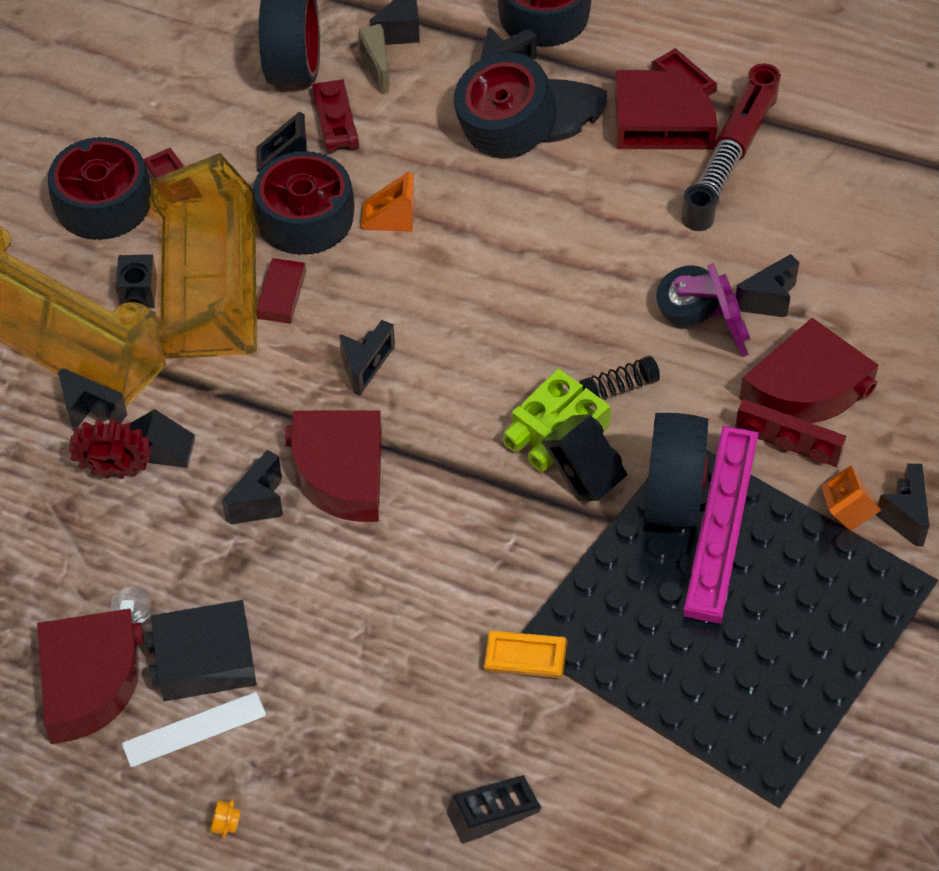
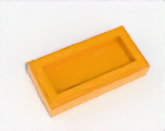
M489 630L484 669L488 672L562 679L567 639L566 637Z

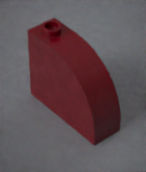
M616 70L615 115L617 149L715 150L717 134L716 111L711 99L699 86L682 76L664 71Z
M811 318L742 378L739 399L741 401L746 399L810 423L821 422L845 412L861 397L864 399L869 397L877 386L875 378L879 365L817 320Z
M381 410L293 411L292 425H286L285 441L286 447H291L295 476L304 495L320 510L334 517L357 522H379L382 448Z
M131 608L37 623L44 726L51 744L77 740L97 732L123 711L135 691L139 677L138 646L145 644L142 623H134Z

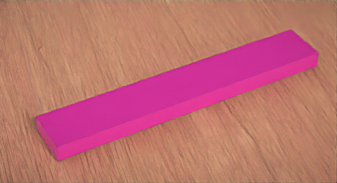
M722 426L684 608V617L722 623L759 432Z

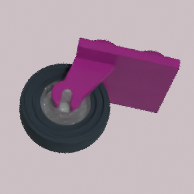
M714 263L707 265L708 270L700 266L688 265L668 273L661 280L656 292L657 304L663 316L671 323L680 326L698 324L709 316L724 317L742 357L749 355L745 341L751 338L746 324L741 318L739 303L726 274L719 276Z

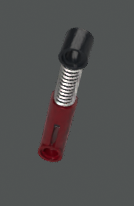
M762 63L753 66L749 70L748 81L715 142V151L697 184L685 190L681 219L688 229L705 231L714 224L716 207L721 193L736 164L745 157L769 108L777 102L781 74L775 66Z

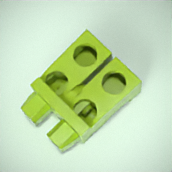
M558 368L524 401L521 407L518 406L512 411V424L503 433V443L513 452H518L526 444L530 445L533 449L528 453V461L538 471L543 472L555 463L541 440L572 415L591 414L593 418L599 421L605 431L610 427L611 406L587 388L583 390V385ZM563 384L569 388V392L563 388ZM590 404L594 405L597 411L591 409Z

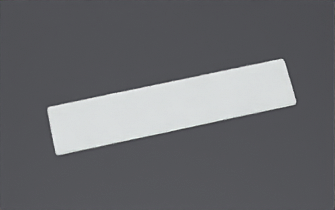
M257 692L125 741L122 743L130 767H134L265 717L266 713Z

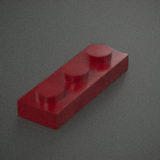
M746 399L742 400L737 412L735 428L759 432V440L776 445L782 450L792 451L809 457L815 462L837 468L843 454L846 435Z

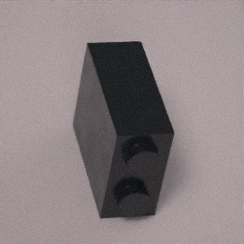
M243 600L150 615L152 631L145 632L148 654H155L156 664L149 665L153 688L160 687L164 702L257 685Z

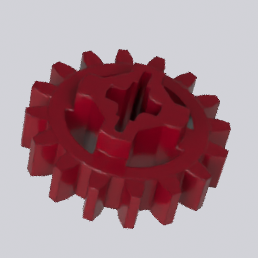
M96 419L95 425L83 422L82 429H74L70 440L69 452L71 453V461H79L78 468L80 469L90 468L91 475L98 474L109 479L111 474H116L120 479H124L125 473L136 476L138 470L144 471L146 469V464L149 463L151 446H149L150 439L142 437V430L131 431L129 423L120 424L116 420L111 419L109 424H104L100 419Z

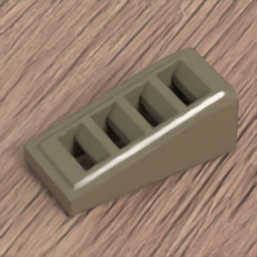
M376 24L359 29V53L382 94L388 93L389 67L382 25Z

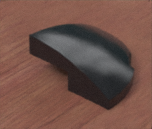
M549 79L555 96L557 115L551 132H549V135L545 137L543 142L565 139L582 132L581 126L585 125L591 116L593 122H596L606 107L607 91L578 81Z

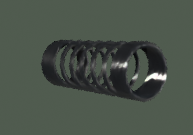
M648 355V357L636 360L634 365L627 363L625 368L618 366L616 371L610 369L607 374L601 372L599 377L592 375L591 377L580 379L579 383L583 385V390L587 388L600 398L598 388L593 378H596L603 399L607 400L608 395L601 381V375L607 377L609 390L612 396L616 397L617 393L610 378V372L615 373L618 388L624 394L625 386L618 374L620 368L624 370L627 385L632 391L634 390V384L627 371L628 365L633 367L636 383L641 388L643 386L642 378L649 385L660 380V371L655 359ZM637 362H639L640 373L636 368Z

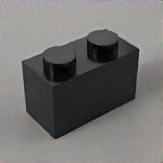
M591 414L570 416L541 440L578 501H598L628 475L622 465L621 456L615 449L611 448L603 435L602 425Z

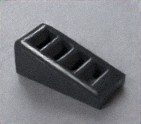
M522 775L452 795L447 808V815L463 844L482 838L539 813L541 806L525 776ZM514 792L521 805L515 806L510 793ZM496 799H500L505 810H500ZM480 806H485L488 815H484Z

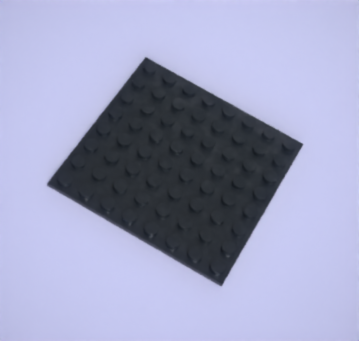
M706 449V456H708L705 490H702L697 527L664 526L644 521L647 478L522 633L566 637L567 649L563 675L781 809L935 588L938 579L755 476L750 475L722 623L684 617L687 593L716 454Z

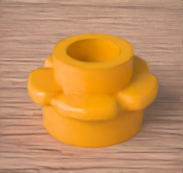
M230 799L229 802L217 800L210 832L221 835V839L226 838L227 832L235 834L241 809L233 808V799Z

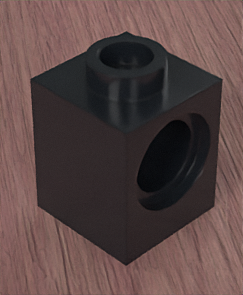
M153 254L118 255L116 292L120 309L139 310L155 308L157 272Z

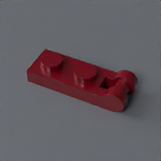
M344 79L312 84L326 152H337V148L349 147V150L359 148L358 134Z

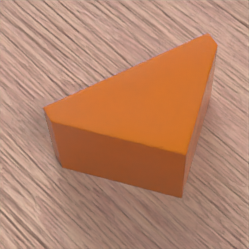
M408 171L363 201L360 227L365 230L412 232L415 212L414 175Z
M852 465L821 486L829 511L851 531L881 511L879 505Z

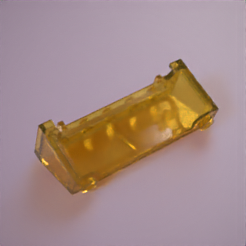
M218 153L151 180L149 204L152 210L162 217L161 321L153 318L148 322L146 338L150 346L156 348L166 359L247 355L257 351L256 222L253 209V189L221 153Z
M0 226V342L58 376V372L61 368H64L122 393L125 406L127 407L166 366L156 312L135 302L124 303L113 312L8 254L7 249L12 242L11 235L5 228Z

